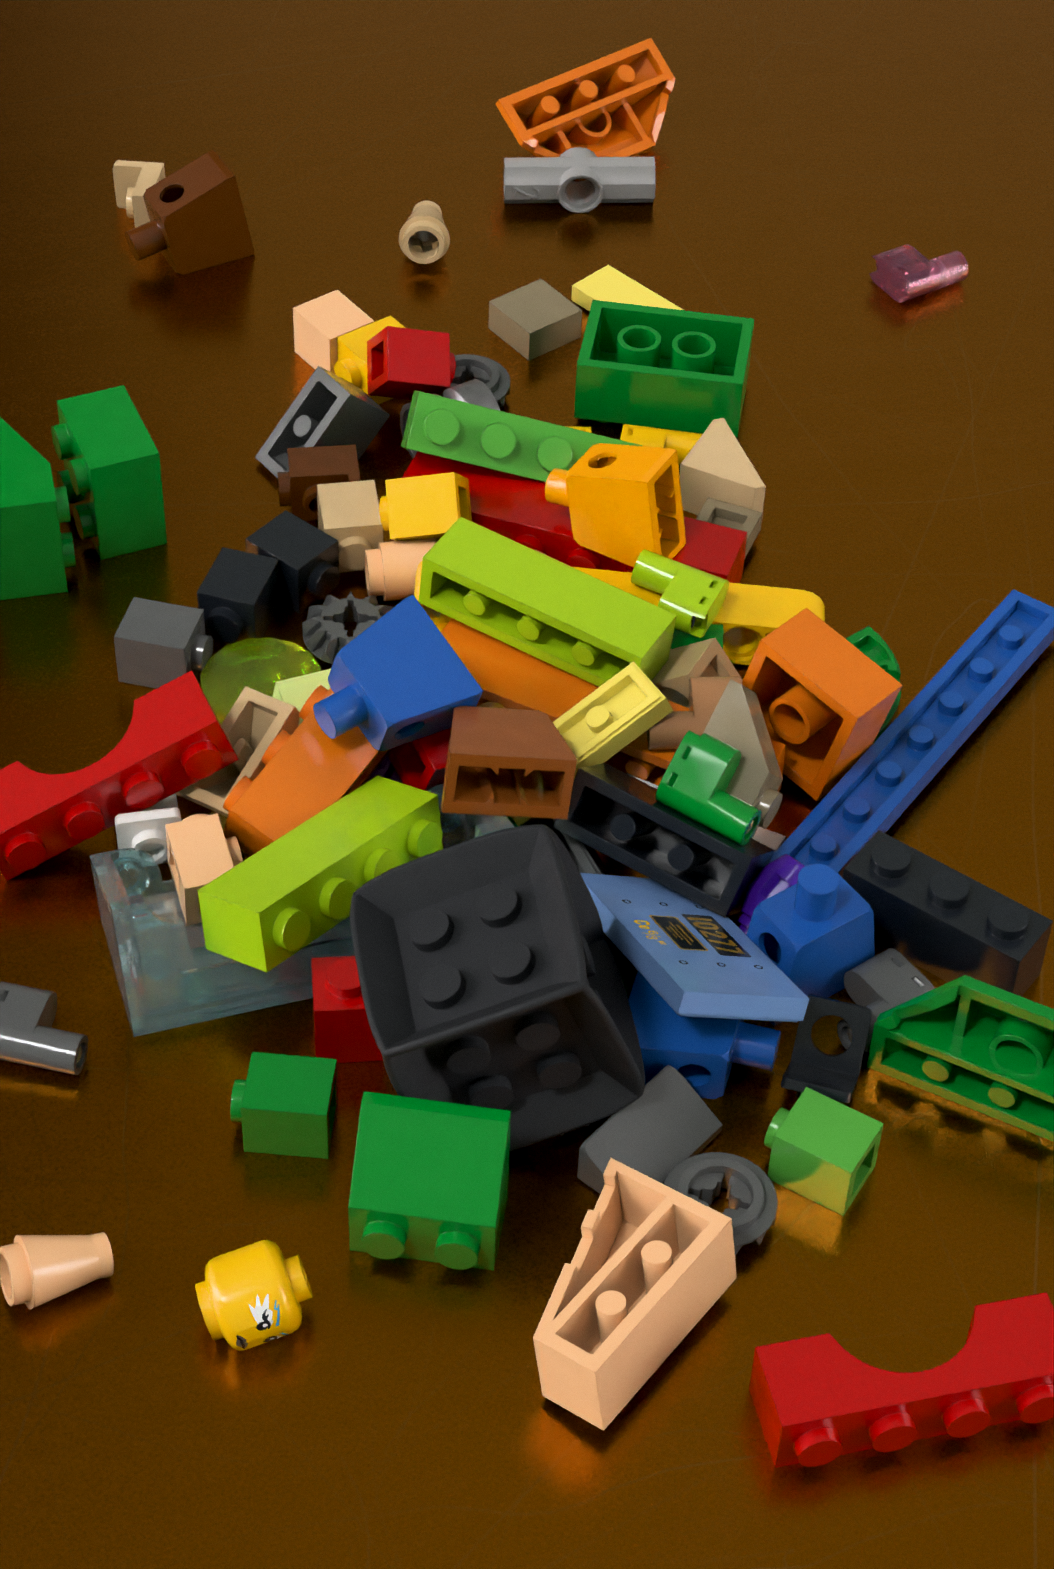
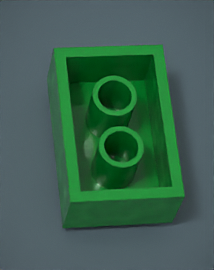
M592 300L577 361L574 418L594 420L599 423L613 422L702 434L714 419L724 418L735 437L738 438L749 375L755 319Z

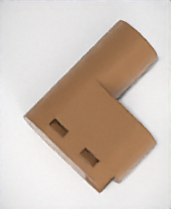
M741 676L690 677L689 711H672L648 729V750L678 749L682 739L689 730L701 736L729 680L731 679L743 685Z

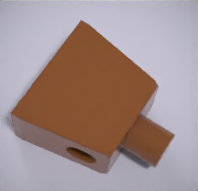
M486 702L478 707H455L441 803L442 813L567 819L577 764L576 756L551 719L544 712L539 710L509 709L496 702Z

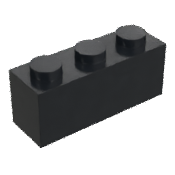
M607 763L578 769L573 782L568 818L556 819L554 828L724 918L741 912L749 885L760 871L769 864L775 850L752 838L746 845L741 846L659 803L655 799L656 788Z
M879 830L844 868L843 879L870 905L874 912V943L885 949H896L909 962L946 982L967 975L1021 997L1040 975L1053 924L1051 919Z

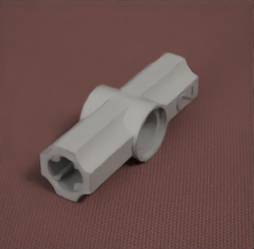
M582 147L570 148L559 157L504 158V204L561 203L570 212L585 213L596 208L599 203L654 202L656 190L655 158L597 157L593 151ZM575 179H585L579 182L573 181Z

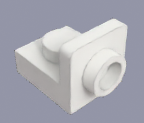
M176 793L140 812L123 813L115 816L120 869L168 863L165 824L182 821Z

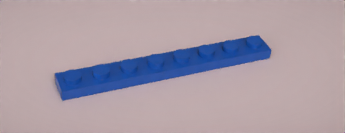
M1013 589L774 852L769 863L784 854H788L804 866L810 864L827 865L843 878L844 868L878 830L883 833L888 831L1053 642L1054 607Z

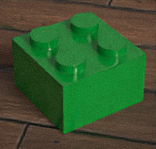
M121 385L56 400L59 424L51 426V435L59 460H64L65 470L57 471L58 487L66 486L69 504H74V520L80 538L82 540L91 539L100 560L167 544L160 454L125 386Z

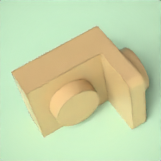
M116 160L112 168L116 203L119 208L126 209L128 218H134L136 228L150 221L143 195L146 189L166 178L164 163Z

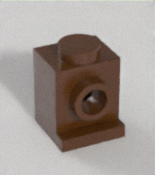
M356 444L287 448L288 472H277L280 507L291 506V513L304 521L318 520L317 484L361 481Z

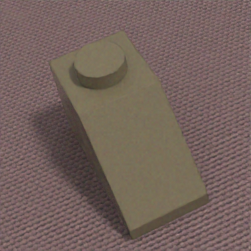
M730 679L703 734L707 733L741 751L739 765L725 792L761 810L762 815L758 827L765 829L770 825L781 805L783 795L777 790L783 777L757 694Z

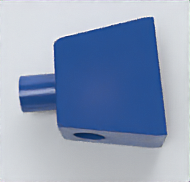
M412 594L388 611L336 654L328 676V682L334 694L314 704L313 711L318 725L329 738L334 739L358 726L374 749L386 751L451 728L454 708L458 706H477L483 690Z
M810 864L803 867L798 874L797 884L760 902L753 911L746 934L806 996L813 994L828 998L845 989V973L875 956L873 910L833 868L824 864ZM769 1021L773 1026L782 1023L780 1021Z
M639 971L637 972L628 1001L641 1048L645 1085L669 1064L683 1075L700 1098L717 1099L725 1093L733 1063L773 1071L780 1043V1030L745 1023L743 1019L678 1016Z

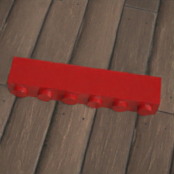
M419 451L402 476V478L455 472L469 479L472 522L533 550H538L571 567L633 572L634 568L578 545L573 539L569 507L549 503L546 500V482ZM684 516L686 544L672 560L729 580L730 583H740L743 576L747 532Z

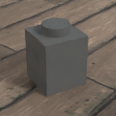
M133 597L114 635L119 682L157 689L191 670L195 677H197L199 671L206 672L212 659L213 638L212 636L205 635L204 609Z

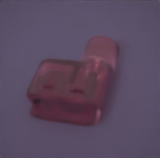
M904 244L873 255L872 257L876 260L877 271L869 273L875 284L895 301L903 303L965 280L968 276V264L964 255L959 251H952L928 260L913 246Z

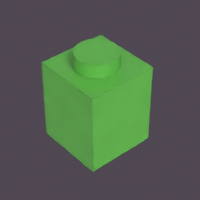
M806 1087L792 1109L788 1110L781 1107L768 1127L764 1139V1146L771 1149L767 1176L771 1181L844 1216L875 1168L884 1123Z

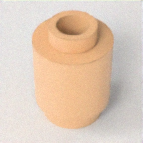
M436 539L379 542L378 549L364 550V568L368 596H382L383 601L404 600L410 595H414L418 564L423 560V556L437 543Z

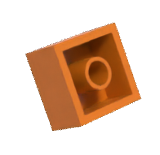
M805 608L760 640L742 681L743 686L757 694L770 739L786 745L783 774L816 801L830 792L871 747L903 686L808 608Z

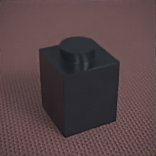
M285 510L245 539L246 552L279 559L281 604L296 613H303L309 606H312L320 599L326 598L327 595H330L339 586L338 540Z
M225 547L221 549L197 591L198 609H204L205 635L212 636L215 641L257 650L281 605L279 559Z

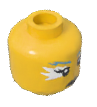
M261 1240L214 1257L205 1266V1281L195 1284L200 1309L212 1339L216 1341L225 1338L227 1343L238 1351L247 1350L295 1332L302 1323L300 1302L313 1298L310 1283L300 1256L295 1255L285 1259L279 1246L270 1240Z

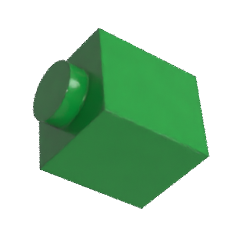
M252 1052L246 1080L235 1079L230 1104L231 1122L242 1123L244 1152L329 1159L338 1108L337 1059Z

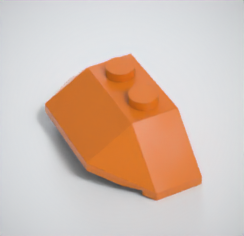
M649 38L503 97L497 101L496 106L520 147L536 157H559L566 150L575 147L587 148L593 151L597 157H635L652 150L656 145L669 95L673 90L676 78L652 38Z

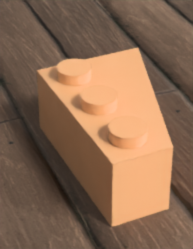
M611 1157L603 1174L604 1187L594 1210L588 1209L582 1222V1238L571 1264H564L533 1336L542 1396L603 1431L737 1278L732 1218Z

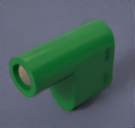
M689 730L682 739L656 791V801L741 846L746 845L752 838L762 815L761 810L725 792L739 765L741 751L707 733L699 736Z

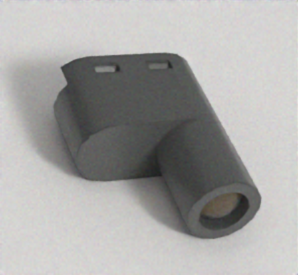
M893 948L873 956L850 969L844 975L845 989L850 998L857 1005L869 1007L872 1010V1019L864 1054L870 1051L874 1023L880 1013L935 989L933 984L917 968ZM842 1019L837 1024V1033L844 1048L848 1049L852 1043L853 1035L849 1024Z
M4 981L0 982V1060L78 1076L86 1062L88 1037L84 1034L51 1028L58 1005L56 992Z

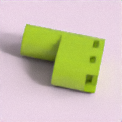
M646 549L640 553L631 576L633 584L662 594L658 607L677 615L675 629L699 638L705 635L717 616L729 588V580Z

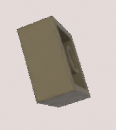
M542 279L489 301L488 328L528 361L581 337L582 310Z

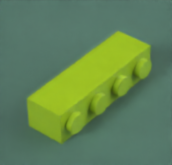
M460 517L423 556L419 603L598 687L633 661L652 681L669 660L677 618L676 614L463 517Z
M377 775L198 890L206 949L266 973L348 918L350 916L352 895L365 883L392 868L443 849V831L440 821L438 795Z

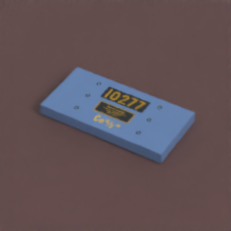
M580 873L598 910L603 932L678 1016L780 1022L803 1021L809 998L729 917L724 918L650 878Z

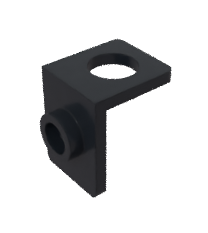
M809 994L807 995L809 1002L803 1021H799L791 1061L783 1074L781 1087L796 1091L798 1098L804 1089L808 1087L833 1100L850 1103L859 1079L872 1019V1010L869 1007ZM824 1016H839L851 1027L852 1043L844 1052L827 1054L815 1045L812 1039V1028L815 1022Z

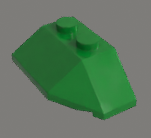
M963 975L879 1014L874 1023L867 1061L868 1068L1054 1142V1009Z

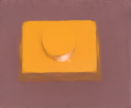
M598 443L591 446L569 470L555 468L550 472L546 480V500L549 503L569 507L573 539L582 547L634 568L640 553L644 549L673 559L686 544L678 456L675 449Z

